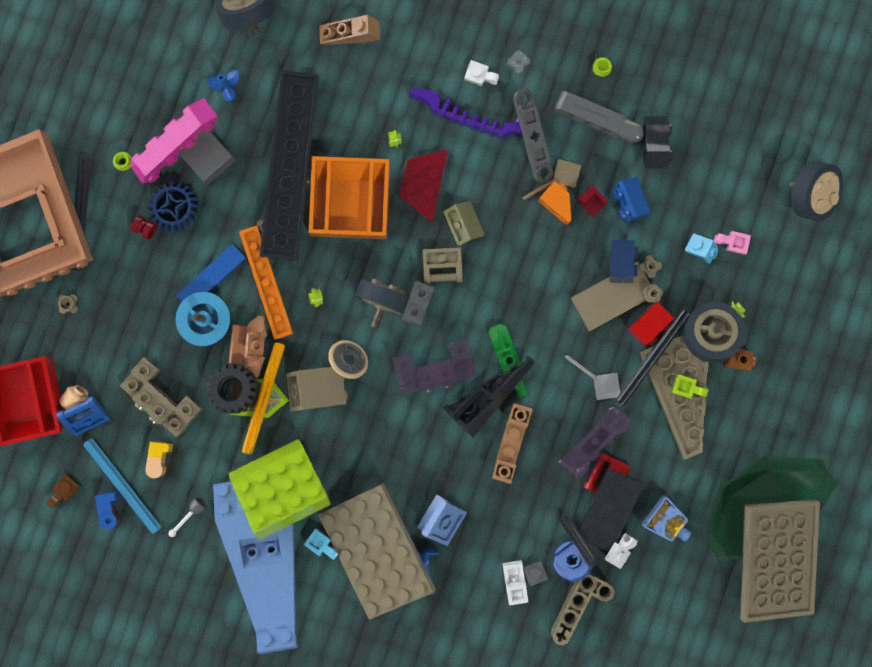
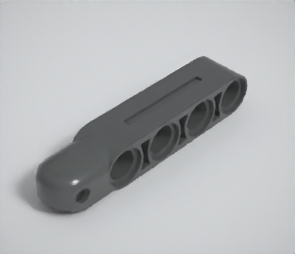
M566 91L560 93L554 107L555 112L628 143H638L645 135L642 125L629 120L619 113Z

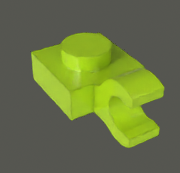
M677 374L672 393L692 399L693 394L707 397L708 389L695 386L697 382L695 379Z

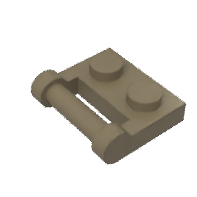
M461 247L423 249L424 284L441 281L463 282ZM456 268V273L430 274L429 269Z

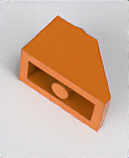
M554 181L539 198L538 202L567 226L571 221L569 192H567L568 189L564 184Z

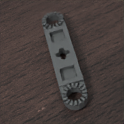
M519 89L515 92L513 101L532 173L536 181L545 183L552 179L553 170L537 106L534 102L533 93L530 90ZM523 93L527 96L525 104H522L519 99ZM533 133H536L537 137L531 139L530 136H532ZM542 168L546 169V176L544 178L539 176Z

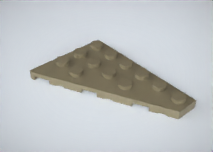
M684 335L673 339L648 375L681 456L685 460L703 452L702 439L704 436L703 424L706 399L695 394L692 395V399L673 394L672 389L677 374L697 380L695 386L707 389L706 381L709 362L695 357L687 348ZM654 347L639 352L642 361L646 359Z

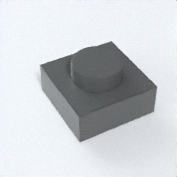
M541 560L523 567L530 586L548 580Z

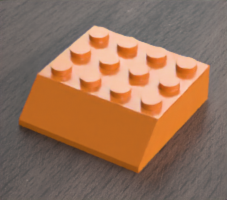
M312 156L309 234L316 237L387 239L390 183L389 159Z

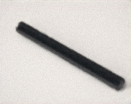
M81 158L79 161L75 210L85 235L91 160ZM75 267V268H72L71 270H73V271H81L82 268H76V267Z
M684 309L679 312L668 330L665 331L616 398L618 404L621 406L626 405L690 316L689 312Z

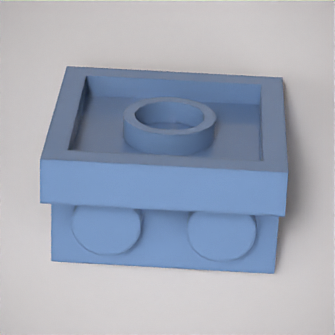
M436 495L417 528L422 531L421 534L425 537L448 546L467 512L451 504L443 497Z

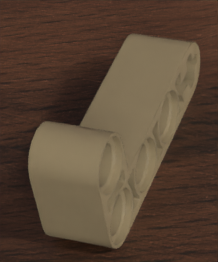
M589 573L586 577L591 578L590 585L583 586V579L574 582L551 629V636L556 644L565 645L569 642L591 596L602 601H609L613 598L614 589L607 581ZM607 586L609 589L608 593L600 595L601 587ZM576 595H582L583 599L580 603L576 604L573 602ZM571 612L574 614V618L571 621L564 620L567 613ZM563 630L564 636L558 638L556 633H561Z

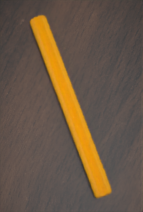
M274 343L242 448V452L245 454H252L285 348V345L281 343Z

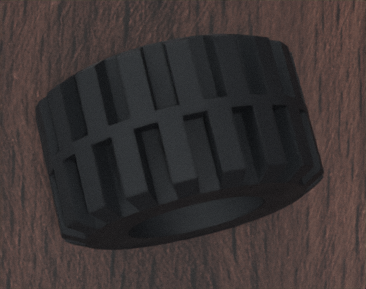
M232 364L221 366V369L217 368L215 374L210 375L211 381L207 382L206 385L209 386V390H206V394L210 396L208 398L209 402L213 403L212 406L224 413L239 414L240 412L247 411L258 398L256 394L259 393L257 388L259 384L255 380V375L244 367ZM231 378L239 379L243 387L242 394L235 401H229L223 391L225 383Z

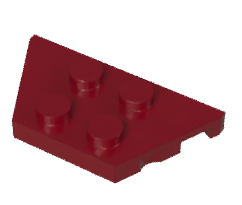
M448 150L407 159L399 197L430 222H433Z

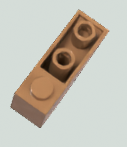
M369 15L320 25L321 45L367 43L380 40L379 21Z

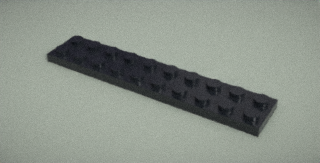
M281 70L259 255L261 258L296 262L299 259L319 82L318 74Z

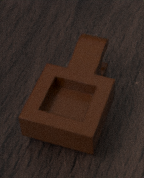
M64 474L52 488L56 493L49 498L46 504L53 508L62 499L69 501L81 485L68 474Z

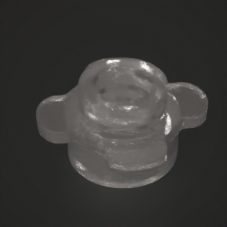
M517 50L512 58L508 59L507 63L509 66L514 67L517 73H521L523 68L530 64V59L522 51Z

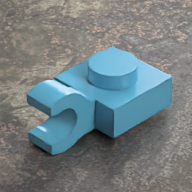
M317 528L304 544L318 556L324 552L334 560L338 554L334 547L329 545L331 539Z

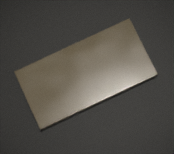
M638 262L634 263V265H638V275L633 278V283H610V277L570 298L588 331L646 301L643 292L651 284L644 272L640 271Z

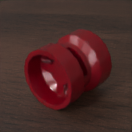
M138 215L134 219L130 230L150 240L157 230V224L147 221L145 217Z

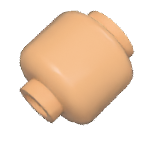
M79 385L68 387L59 399L62 406L61 409L66 411L87 401V398H89L88 392Z

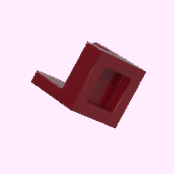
M593 185L577 200L579 205L591 217H594L608 203L607 199Z

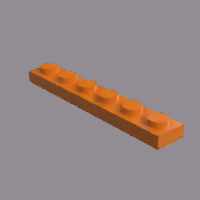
M256 225L239 231L274 340L294 334L269 258L259 257L262 238L259 227Z

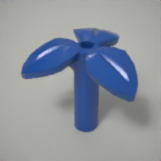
M238 70L230 71L226 77L223 74H219L217 77L207 79L209 86L214 90L218 91L224 88L222 96L226 101L231 102L234 100L236 91L230 86L238 83Z
M424 549L423 552L417 551L431 579L428 566L429 555H439V552L432 549Z

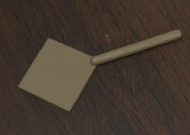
M558 159L553 180L523 196V199L526 200L547 188L554 181L557 183L561 182L571 188H576L581 165Z

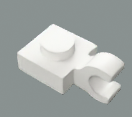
M471 60L464 79L480 86L483 85L484 81L497 85L499 75L488 72L489 66Z
M624 533L619 544H613L605 560L621 569L631 554L628 550L634 548L638 541Z

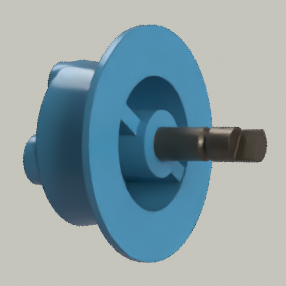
M209 292L191 294L181 302L177 309V329L180 335L191 344L197 346L212 345L222 339L229 328V309L225 302L215 294Z

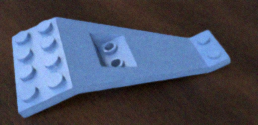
M232 483L214 484L215 522L256 631L258 654L298 648L295 604L294 523L258 540L252 531ZM271 548H275L274 552L269 553ZM251 552H256L254 556H250Z

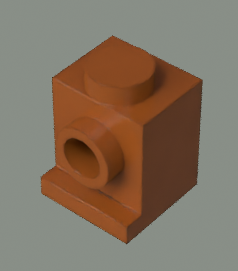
M738 350L735 355L725 361L724 368L751 371V367L756 365V356H753V351ZM741 356L745 357L744 363L740 362Z

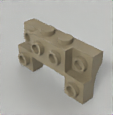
M143 357L131 370L132 373L120 385L132 397V400L136 402L134 405L140 411H146L150 415L148 418L157 425L159 423L163 425L175 437H179L203 409L195 404L190 396H186L177 405L157 385L150 382L160 372V369L150 363L147 357Z

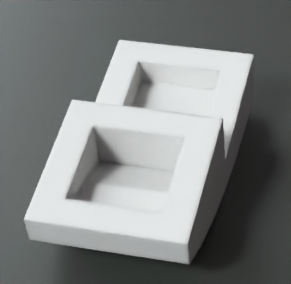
M522 561L502 563L509 605L528 603Z

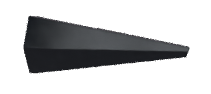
M530 356L525 357L526 360L517 366L513 364L507 372L502 375L498 373L473 388L474 392L465 397H458V401L450 406L445 405L443 410L461 429L474 438L535 364L534 360Z

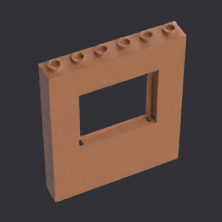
M40 129L0 145V209L37 194L54 242L6 262H0V300L2 296L15 295L22 288H33L37 282L50 281L55 275L68 274L71 272L70 269L86 267L88 262L93 261L48 133Z

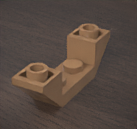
M513 404L497 454L493 479L511 484L516 468L515 463L525 429L529 423L532 408Z

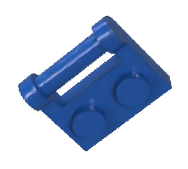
M94 396L87 398V401L66 411L61 410L57 412L58 420L74 436L110 420L109 414L97 402Z

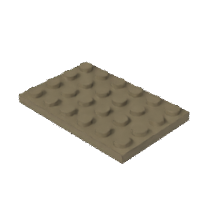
M384 483L318 514L335 551L338 552L337 555L369 620L436 591Z
M804 500L745 506L740 619L744 623L814 614L819 501Z

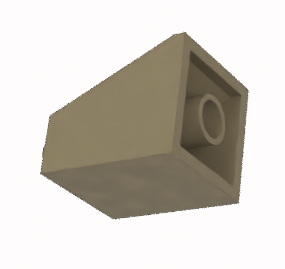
M332 367L301 370L286 374L291 412L346 404L348 394L347 390L344 389L343 381L345 377L336 373Z

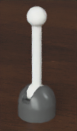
M195 497L189 505L190 512L174 529L168 532L169 536L174 537L176 531L192 514L202 513L207 508L206 504L201 499Z

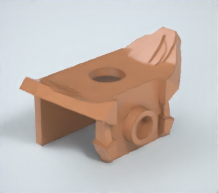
M257 316L247 327L232 325L229 363L244 365L246 369L255 375V378L260 376L265 359L263 351L264 340L267 334L265 318L263 316Z

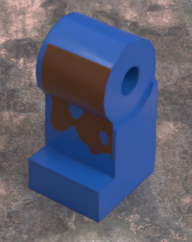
M119 491L102 493L95 496L100 525L106 530H110L120 524L121 516L117 512L115 500L120 498Z

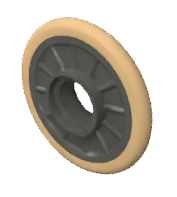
M342 340L336 342L330 348V365L340 376L354 379L366 372L368 357L363 348L357 343ZM344 356H350L353 363L346 362Z

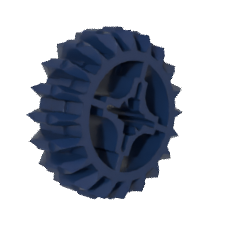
M172 181L171 186L168 183H164V189L157 186L159 192L153 191L152 194L155 198H149V202L153 203V205L148 206V209L152 210L149 216L155 217L152 222L158 224V228H164L166 232L172 229L173 233H177L178 228L181 232H184V226L191 228L189 222L196 223L193 216H199L195 209H200V205L195 204L199 201L198 197H194L196 192L194 190L190 191L188 185L184 187L182 182H179L177 185L176 182ZM173 193L184 194L187 199L176 200ZM166 197L165 205L161 206L162 201ZM174 203L177 205L175 211L172 210ZM188 208L187 213L182 218V211ZM172 214L176 221H165L162 215Z

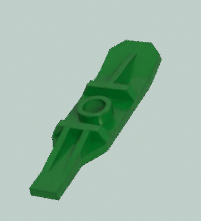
M501 323L490 327L488 334L502 370L505 373L510 370L509 367L513 364L515 366L520 364V360L507 327ZM507 357H511L513 359L512 364L506 363ZM521 379L515 387L519 398L528 395Z

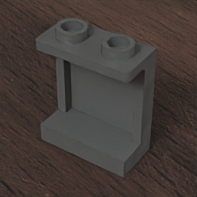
M210 131L199 133L196 144L192 148H185L179 152V155L206 185L211 183L236 161Z
M415 282L401 320L419 327L434 288L420 282Z

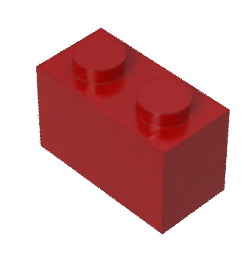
M657 302L627 330L642 346L647 344L651 346L658 339L657 335L661 331L665 332L668 330L670 322L674 318Z

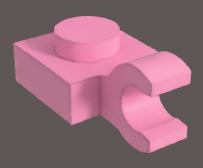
M734 231L730 232L729 236L718 233V235L714 236V242L727 245L726 251L746 255L751 236Z

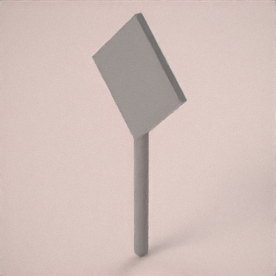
M565 356L567 360L593 378L597 400L618 397L620 387L617 373L596 376L570 356Z

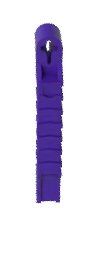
M418 88L410 89L409 98L427 104L433 115L438 116L442 120L446 119L451 123H458L462 127L467 126L471 130L476 129L480 133H487L491 137L496 136L500 140L513 134L523 138L518 116L514 123L505 122L501 127L498 126L499 121L494 120L492 125L489 126L487 125L489 118L484 117L480 123L477 122L479 119L477 114H474L472 119H468L469 112L464 110L462 116L458 115L460 107L457 105L454 106L452 113L448 112L452 103L450 99H446L443 108L439 109L440 97L434 91Z

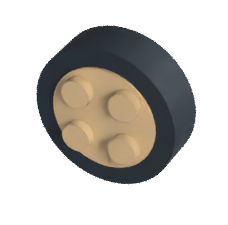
M812 161L802 168L795 182L792 181L790 183V188L792 189L791 203L794 212L802 218L823 221L835 211L843 192V175L838 166L821 161Z

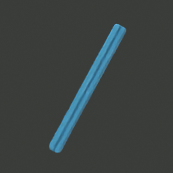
M94 439L87 440L84 443L85 449L149 531L154 534L160 530L161 525Z

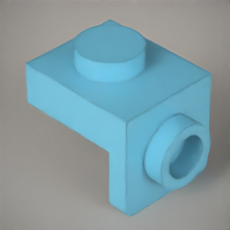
M693 233L685 251L704 259L705 262L710 264L712 259H715L717 256L718 246L713 240Z

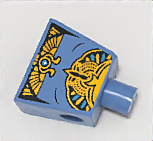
M663 495L641 523L646 529L671 542L676 536L685 542L691 535V532L684 527L688 519Z

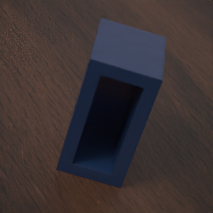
M611 240L610 283H633V278L637 277L638 265H634V259H638V247H635V240Z

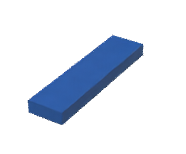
M232 244L176 296L183 301L186 297L197 292L210 293L246 257Z

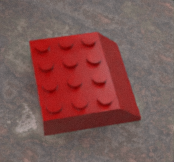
M44 356L0 366V446L62 433L63 424L57 418V412L62 410L59 402L61 394L53 357Z

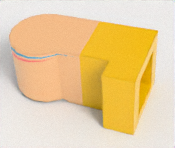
M157 441L150 442L146 463V474L150 478H159L165 474L166 466L164 463L166 453L172 452L173 444Z

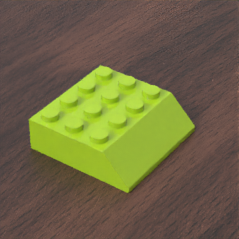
M299 439L229 473L232 486L252 531L258 540L331 505Z

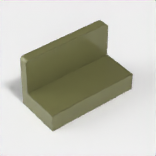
M470 201L455 204L444 211L458 246L485 235Z

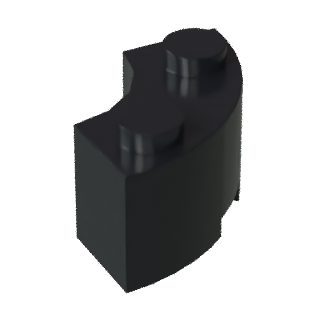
M644 116L643 128L645 135L643 139H645L646 149L643 150L645 168H668L669 161H672L673 152L669 147V135L672 133V124L669 123L667 116Z

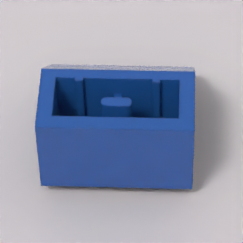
M637 177L621 180L614 186L612 197L615 202H618L620 217L626 221V224L648 216L651 213Z

